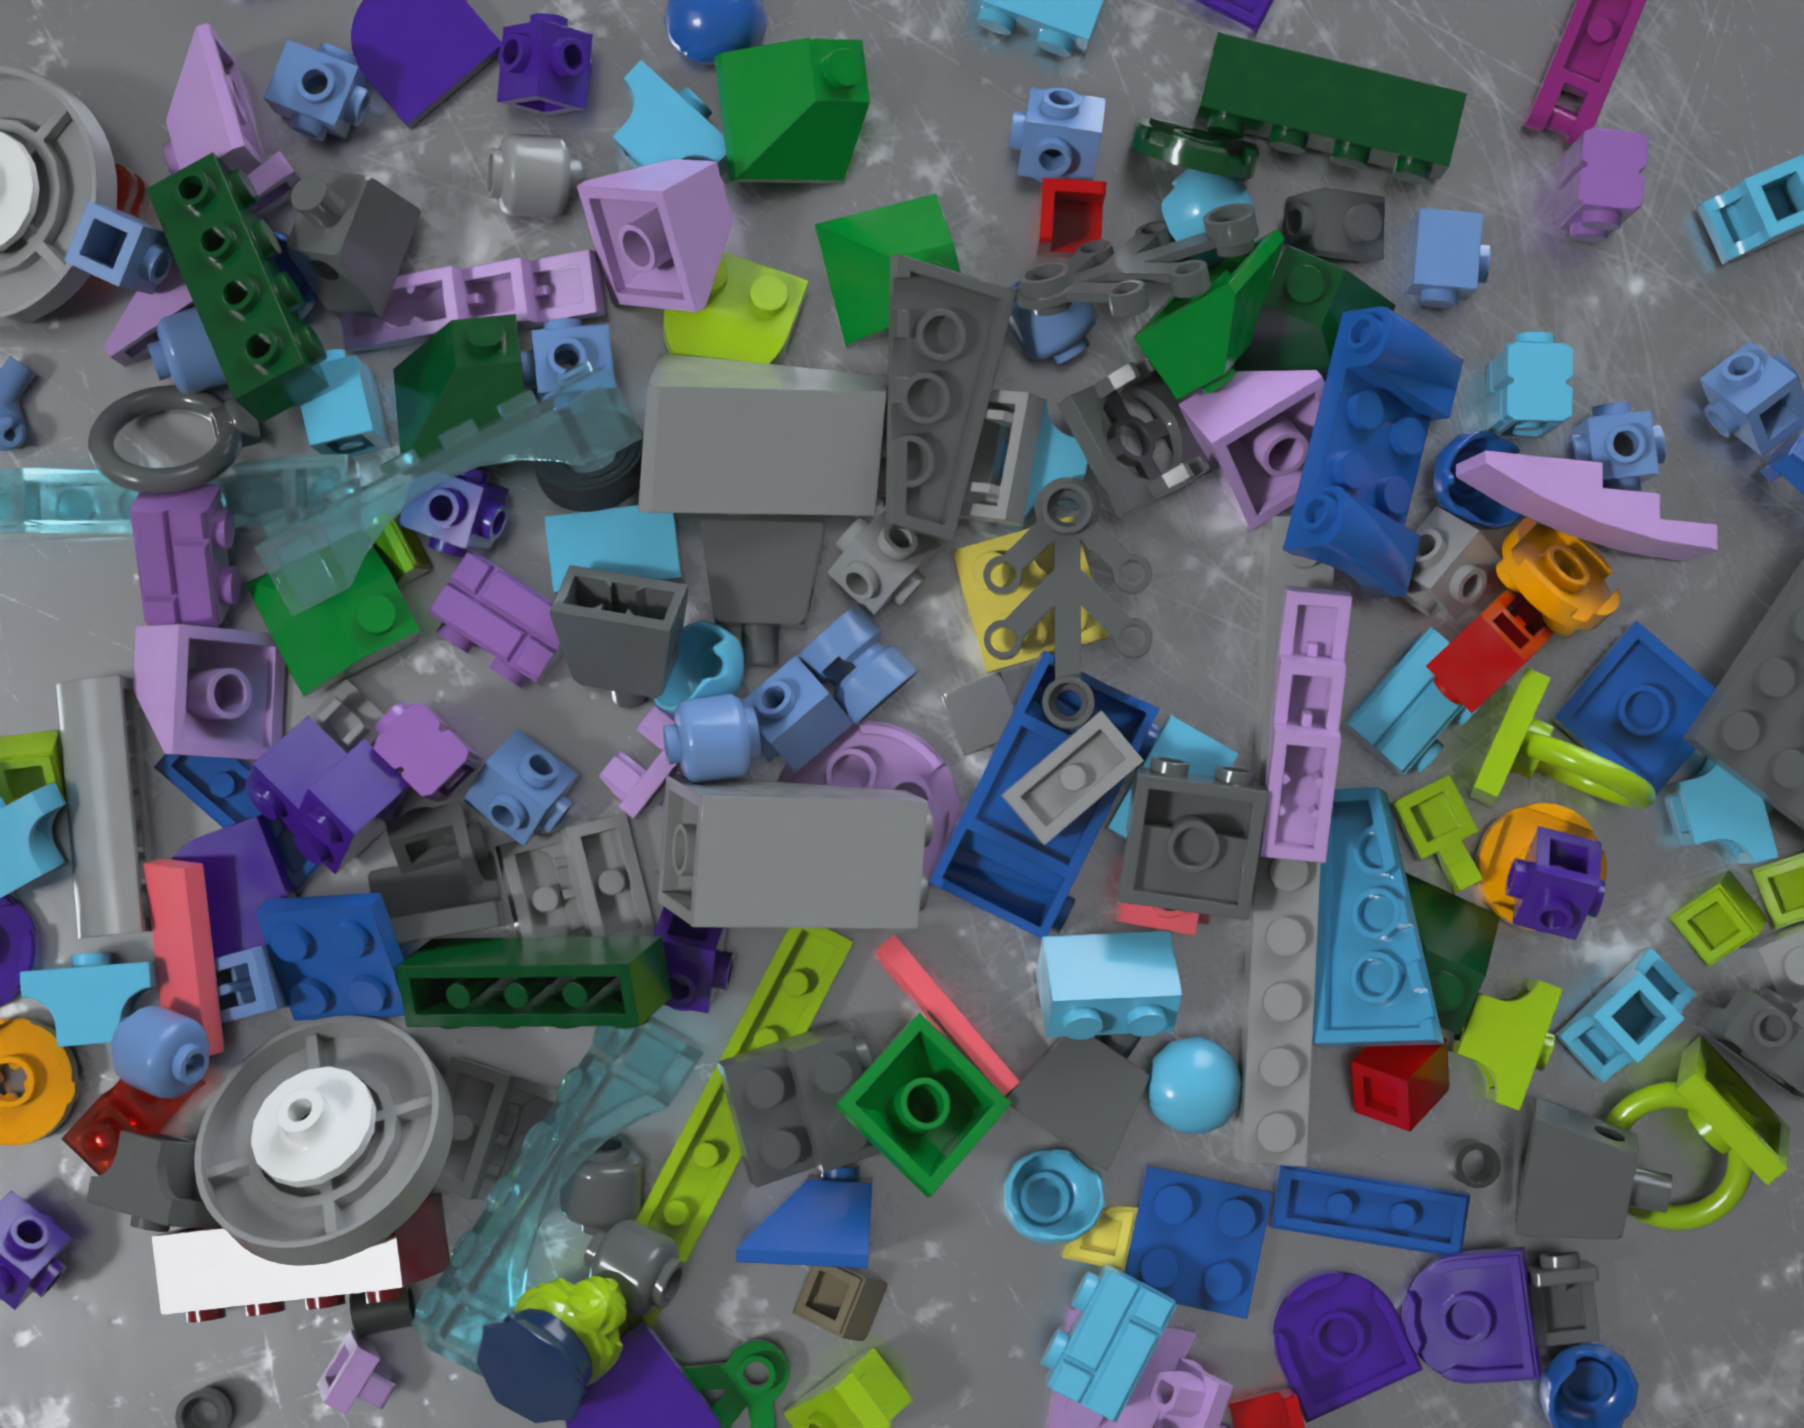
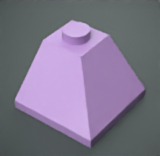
M209 23L198 25L195 27L167 114L166 125L171 141L162 143L164 157L171 175L212 152L231 171L241 168L248 175L263 164L265 159L235 57Z
M671 159L587 180L577 185L612 304L698 312L706 307L733 224L726 198V188L716 161Z
M1317 370L1236 371L1237 373L1231 380L1212 393L1205 395L1203 391H1200L1179 404L1187 425L1207 458L1215 477L1250 531L1265 523L1271 516L1278 515L1295 503L1325 385L1323 377Z
M182 624L136 626L133 692L165 754L258 760L282 739L286 664L270 633Z

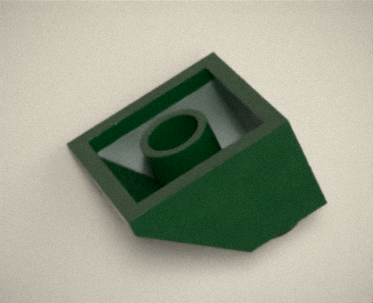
M1286 244L1278 258L1250 345L1235 361L1233 367L1236 371L1317 370L1325 382L1342 313L1379 306L1387 307L1394 311L1396 305L1348 270Z
M516 314L451 320L393 369L402 474L531 461Z
M1405 872L1440 1027L1447 1032L1460 1035L1486 977L1500 917L1494 912Z

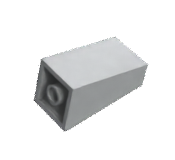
M660 353L646 389L638 511L649 513L875 516L878 495L886 496L887 458L882 457L884 434H887L888 375Z
M666 775L657 902L693 927L918 929L919 911L924 910L928 900V882L926 875L922 872L924 847L930 845L933 836V818L930 810L927 809L928 801L906 790L743 779H724L693 783L684 775Z

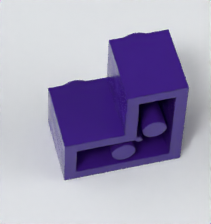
M308 715L253 763L245 786L250 790L248 792L250 800L265 817L271 820L278 818L295 835L294 842L309 861L319 866L324 863L334 874H337L386 829L385 820L394 817L410 784L365 739L346 753Z

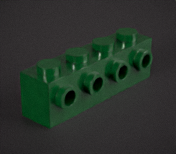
M1218 32L1211 50L1195 120L1208 123L1206 129L1218 136L1241 139L1244 137V133L1269 138L1268 145L1283 152L1303 154L1306 152V148L1331 153L1330 160L1344 167L1365 169L1368 163L1392 168V176L1399 180L1415 184H1427L1430 178L1440 180L1450 166L1467 93Z
M212 152L146 188L234 400L260 423H263L330 387L320 365V362L327 359L326 351L309 324L303 326L297 310L304 306L303 298L289 274L285 271L280 273L274 257L282 253L280 245L267 223L263 219L258 221L252 206L259 202V198L245 172L241 168L231 171Z
M662 936L431 939L395 966L407 1027H441L443 1029L462 1027H498L501 1029L556 1027L559 1029H571L580 1026H613L619 1029H628L648 1023L651 1020V1016L672 998Z

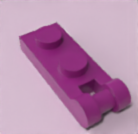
M1647 0L1575 1L1538 93L1525 119V127L1542 133L1545 128L1566 136L1564 143L1572 145L1584 131L1595 126ZM1561 90L1583 98L1577 113L1556 105Z

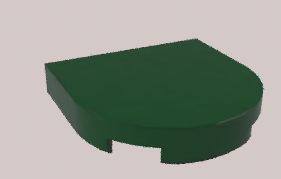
M1141 114L1140 117H1136L1130 141L1131 148L1147 156L1185 168L1232 178H1253L1259 159V147L1255 143L1218 136L1208 131Z

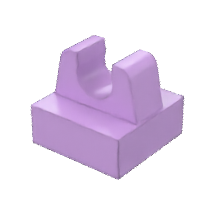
M350 1329L317 1383L324 1404L347 1415L356 1398L383 1409L396 1387V1384L390 1382L392 1375L377 1366L380 1357L371 1339L366 1336L358 1337L355 1331Z

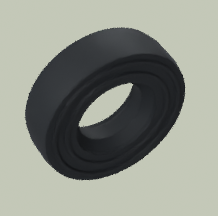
M591 407L585 412L565 414L544 429L535 443L533 466L541 489L556 505L578 512L600 511L624 502L640 488L643 432L630 416L611 408ZM604 446L611 448L615 452L613 461L596 471L575 472L568 467V461L574 454L589 447Z

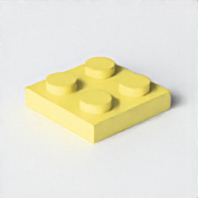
M1072 515L1059 520L1062 522H1072L1075 518ZM1030 528L951 551L987 674L1037 660L1043 651L1052 655L1055 654V606L1023 638L1022 649L1014 658L1009 660L996 659L988 653L984 644V634L989 625L998 620H1005L1054 570V543H1052L1022 571V584L1015 593L1008 596H998L987 588L983 577L986 564L996 556L1005 555ZM1080 541L1081 570L1092 579L1082 542ZM1006 564L998 565L991 572V581L998 587H1008L1015 580V570ZM1081 606V646L1108 639L1109 633ZM1007 628L998 629L991 638L993 648L1000 652L1009 651L1016 642V635Z

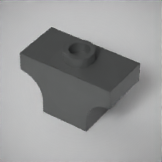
M121 1130L114 1161L110 1168L102 1175L91 1176L86 1202L132 1215L130 1226L138 1229L156 1232H169L170 1226L219 1229V1223L207 1210L197 1187L194 1170L196 1141L170 1134Z

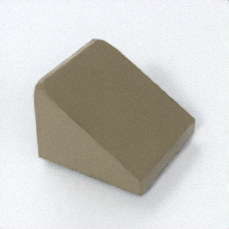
M811 1266L792 1313L841 1338L864 1341L868 1336L886 1292L887 1283L855 1268Z

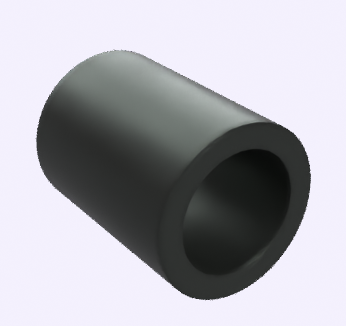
M1475 1139L1459 1140L1451 1146L1447 1153L1446 1164L1449 1173L1456 1180L1469 1187H1487L1499 1176L1501 1163L1497 1152L1489 1145ZM1479 1149L1484 1156L1483 1169L1475 1176L1466 1177L1462 1170L1463 1158L1468 1152Z
M411 1285L405 1287L406 1297L385 1302L367 1303L365 1292L350 1293V1313L356 1335L362 1337L416 1326L417 1311Z

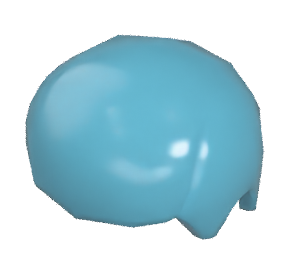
M1187 169L1172 182L1174 189L1161 203L1164 219L1175 241L1204 233L1203 217L1209 211L1220 206L1246 203L1253 206L1256 215V207L1249 191L1239 178L1220 176L1193 169ZM1216 248L1190 256L1194 260L1205 261L1208 266H1214L1226 259L1217 255Z
M706 620L697 621L683 628L679 655L663 695L653 698L657 707L675 714L677 705L684 700L723 694L737 696L743 680L744 654L740 642L731 629Z
M1188 1037L1169 1042L1152 1059L1148 1072L1150 1078L1146 1085L1150 1107L1153 1114L1172 1129L1185 1134H1206L1224 1126L1239 1108L1242 1093V1077L1237 1061L1220 1044L1201 1037Z
M1066 1149L1033 1150L1014 1163L1002 1186L1006 1218L1017 1232L1027 1240L1038 1245H1067L1094 1228L1105 1206L1103 1180L1099 1171L1091 1169L1073 1151Z

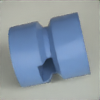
M860 604L855 605L839 617L797 656L821 684H834L836 688L833 698L856 725L884 704L918 672L895 644L882 645L880 642L882 629Z

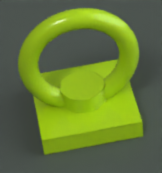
M1526 667L1469 798L1493 808L1509 771L1531 780L1535 770L1565 785L1620 806L1637 810L1647 809L1652 806L1656 797L1655 790L1645 779L1602 756L1551 737L1554 726L1533 718L1551 677Z
M1702 1035L1682 1050L1677 1082L1657 1083L1636 1090L1622 1099L1605 1120L1607 1123L1630 1130L1640 1118L1650 1112L1665 1108L1686 1109L1689 1119L1701 1136L1720 1153H1728V1166L1724 1179L1718 1188L1706 1198L1690 1204H1669L1666 1213L1628 1207L1627 1213L1632 1217L1660 1229L1684 1231L1710 1225L1729 1214L1743 1199L1754 1172L1768 1186L1784 1173L1788 1167L1790 1127Z

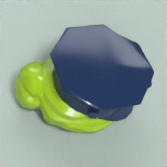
M591 1276L573 1285L557 1277L548 1283H539L536 1287H531L522 1294L516 1302L514 1311L504 1318V1322L483 1325L482 1340L476 1362L495 1401L534 1423L556 1420L575 1421L581 1398L588 1392L585 1386L595 1383L617 1362L623 1349L618 1327L626 1320L627 1309L626 1300L619 1288V1283L611 1278Z

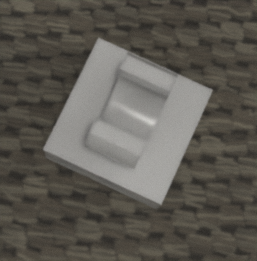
M346 678L310 717L348 753L363 739L372 747L375 745V739L380 733L374 727L385 713L351 680Z

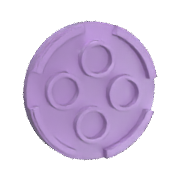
M861 721L857 725L854 723L797 773L786 763L777 782L906 790L927 800V809L930 810L933 818L932 840L928 847H924L922 872L926 875L927 879L954 825L957 824L961 816L960 799L956 784L945 762L938 753L924 740L908 730L883 722Z

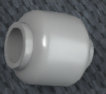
M513 133L503 138L499 148H490L486 175L488 198L497 199L501 211L505 214L554 218L562 214L568 197H579L577 185L581 184L582 181L580 159H570L566 142L561 137Z

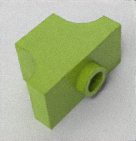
M1527 978L1523 987L1508 998L1495 999L1482 993L1477 994L1460 1035L1453 1033L1448 1051L1466 1057L1478 1065L1486 1081L1485 1099L1520 1111L1534 1070L1543 1071L1551 1056L1555 1035L1548 1033L1560 1000L1562 988L1540 980Z
M875 1348L847 1361L828 1379L799 1398L782 1414L793 1428H889L892 1425L890 1421L911 1403L913 1399Z

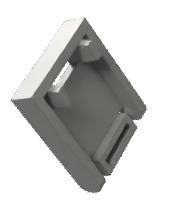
M992 389L959 519L1022 526L1045 399L1029 392ZM1007 428H1011L1001 486H997ZM886 496L883 504L884 508H886Z

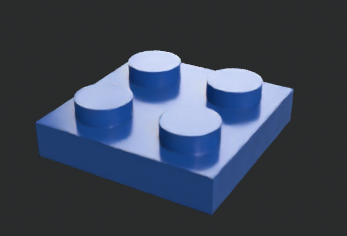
M1638 621L1630 623L1552 714L1550 719L1584 749L1602 756L1645 779L1652 785L1657 795L1695 751L1696 748L1686 742L1683 737L1716 688Z
M381 892L265 899L255 915L294 1021L316 1020L343 1015L366 1017L404 1016L395 966L404 959Z
M1145 1164L1137 1203L1136 1221L1126 1268L1123 1272L1170 1296L1178 1305L1247 1319L1273 1192Z

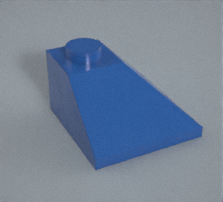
M845 1165L825 1173L821 1171V1175L809 1174L742 1235L736 1248V1262L868 1268L873 1177H860V1166Z

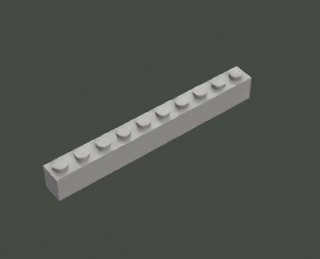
M1271 516L1264 523L1252 771L1255 772L1253 782L1263 783L1264 785L1285 585L1333 590L1334 567L1308 558L1291 555L1283 550L1291 519L1290 516ZM1260 854L1258 856L1249 920H1245L1238 1059V1067L1242 1077V1093L1239 1108L1236 1111L1234 1158L1241 1163L1307 1166L1320 862L1260 857Z

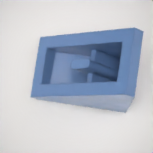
M267 945L214 959L221 1024L289 1007Z

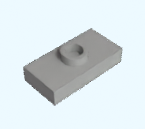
M1099 711L1000 796L1038 841L1045 845L1144 760L1103 711Z

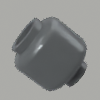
M591 1136L581 1139L577 1144V1148L570 1150L561 1161L560 1206L562 1214L570 1221L580 1224L581 1230L591 1236H594L599 1230L608 1232L617 1222L625 1219L635 1220L639 1216L643 1207L644 1164L642 1157L632 1149H629L627 1141L618 1137Z
M633 1219L617 1222L608 1232L599 1230L591 1239L583 1261L584 1266L590 1268L589 1277L611 1278L619 1283V1288L626 1300L627 1311L637 1316L646 1315L656 1307L660 1309L666 1308L675 1297L685 1272V1262L679 1259L677 1243L669 1236Z

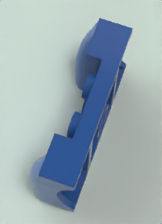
M1379 306L1342 313L1283 550L1291 555L1315 560L1346 573L1359 584L1360 594L1368 599L1407 596L1421 538L1420 535L1405 527L1430 421L1450 418L1464 361L1431 335L1387 307Z
M1046 651L1040 653L1012 709L1013 712L927 879L928 883L1040 939L1043 936H1047L1050 929L1059 933L1064 926L1075 903V898L1069 896L1068 893L1126 778L1125 776L1045 845L1038 841L1000 796L1079 729L1066 730L1058 728L1047 719L1042 706L1043 694L1047 686L1055 681V656ZM1081 671V680L1088 684L1094 695L1095 706L1091 718L1099 711H1103L1135 751L1145 760L1161 727L1153 724L1160 708L1126 694ZM1065 692L1058 697L1056 708L1062 715L1072 716L1078 713L1082 702L1077 694Z

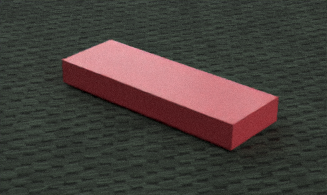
M164 858L144 863L160 1006L195 1019L206 1030L210 1043L209 1056L224 1052L202 863Z
M895 935L889 937L873 951L875 953L873 957L925 1018L1004 1096L1020 1083Z

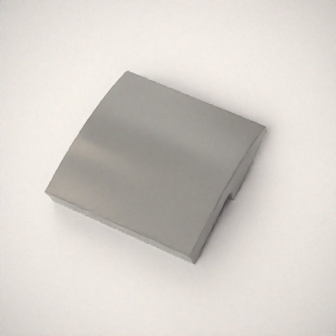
M626 813L565 827L552 833L533 836L524 847L517 841L500 844L495 847L518 938L653 936L655 925Z
M451 1056L444 1080L450 1092L453 1105V1137L445 1166L434 1187L469 1200L479 1199L534 1219L543 1218L582 1096L497 1068Z

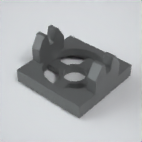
M1147 356L1136 363H1128L1093 386L1073 393L1057 403L1117 517L1192 484L1213 472L1201 447L1191 433L1171 391ZM1119 394H1127L1142 399L1146 402L1154 420L1144 423L1138 417L1131 416ZM1103 409L1111 422L1107 431V440L1102 430ZM1121 426L1132 429L1138 435L1142 444L1141 456L1131 454L1123 446L1120 439ZM1165 438L1173 453V460L1169 471L1161 474L1152 457L1155 451V441ZM1120 462L1124 465L1135 467L1140 477L1134 475L1122 466Z

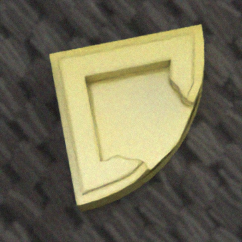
M1114 1205L1103 1208L1094 1228L1073 1242L1064 1245L1061 1257L1103 1266L1106 1263L1118 1270L1125 1271L1138 1207Z

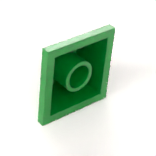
M808 37L723 52L714 56L730 182L839 183L844 181L870 104L862 40Z
M937 193L814 224L846 347L889 337L890 255L901 254L961 273L954 243Z
M1278 228L1255 241V248L1249 253L1238 257L1226 258L1208 268L1212 286L1207 292L1190 298H1178L1172 295L1133 337L1177 400L1198 388H1201L1205 395L1212 393L1226 384L1237 373L1232 365L1250 345L1285 240Z
M361 528L245 583L303 698L417 643L419 639L420 629L392 574Z
M919 1012L838 1100L834 1107L928 1198L936 1192L1012 1103Z

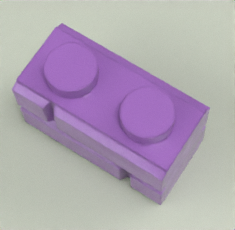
M1595 127L1584 131L1559 159L1556 187L1560 188L1561 191L1555 196L1553 224L1558 229L1570 230L1569 238L1576 241H1607L1608 234L1620 229L1621 224L1642 206L1645 176L1639 173L1646 168L1649 138L1640 132Z
M205 484L191 490L170 494H146L139 492L130 507L145 622H147L148 626L185 624L215 628L221 625L230 605L237 604L239 601L241 574L238 566H229L227 548H230L233 543L235 523L232 510L222 509L220 487L217 484Z
M472 549L466 553L452 574L450 581L445 585L429 611L430 615L442 622L436 634L467 654L474 643L495 656L489 668L522 688L527 678L542 686L563 653L550 617V609L553 602Z
M403 701L398 702L374 727L380 735L375 739L376 743L373 749L395 770L403 772L401 776L422 797L435 802L446 801L481 766L480 763L483 757L463 737L455 734L456 730L434 709L421 702L411 703L409 706Z

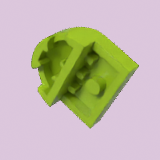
M723 252L705 308L698 312L664 309V345H666L669 354L781 365L786 356L787 344L805 299L809 281Z

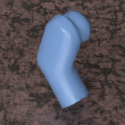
M9 356L0 368V451L18 449L26 439V426L18 399L36 375L35 372L12 356Z

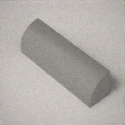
M121 675L59 683L56 685L78 939L151 932L144 863L149 862L150 858L133 679Z

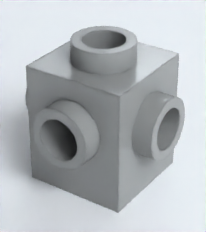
M1436 506L1415 531L1421 538L1407 596L1402 597L1425 615H1429L1435 609L1457 622L1472 603L1481 597L1485 588L1497 575L1496 565L1501 560V557L1480 530Z
M886 509L870 524L860 517L845 531L835 544L843 553L827 571L872 616L891 599L901 606L917 591L927 579L919 571L942 545L936 538L886 525Z

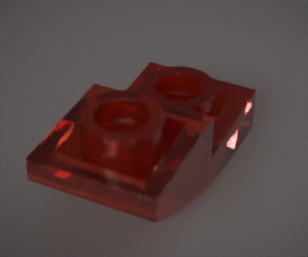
M120 1078L110 1090L99 1096L62 1137V1140L100 1176L110 1168L114 1161L121 1130L159 1134L200 1091L206 1082L201 1079L186 1094L174 1099L153 1096L127 1085Z

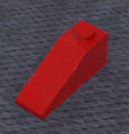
M1507 588L1435 656L1426 667L1434 674L1433 679L1438 690L1449 701L1457 705L1463 704L1472 714L1549 640L1554 632L1544 622L1542 613L1521 593Z

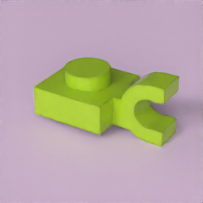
M1450 774L1390 804L1418 861L1436 853L1443 874L1453 894L1483 880L1462 841L1476 834L1479 830Z

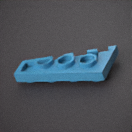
M1379 787L1335 789L1326 863H1321L1312 1037V1044L1319 1047L1444 1044L1387 792Z

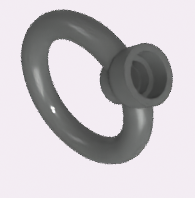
M165 385L138 390L110 404L101 412L91 427L88 437V452L98 472L112 483L140 493L170 494L191 490L213 481L234 463L242 447L260 444L261 435L258 420L237 403L233 397L225 401L206 390L186 395L181 393L175 385ZM160 411H186L201 415L211 421L216 439L213 448L202 457L187 464L169 468H148L129 463L117 454L114 448V441L118 432L128 423L144 415Z

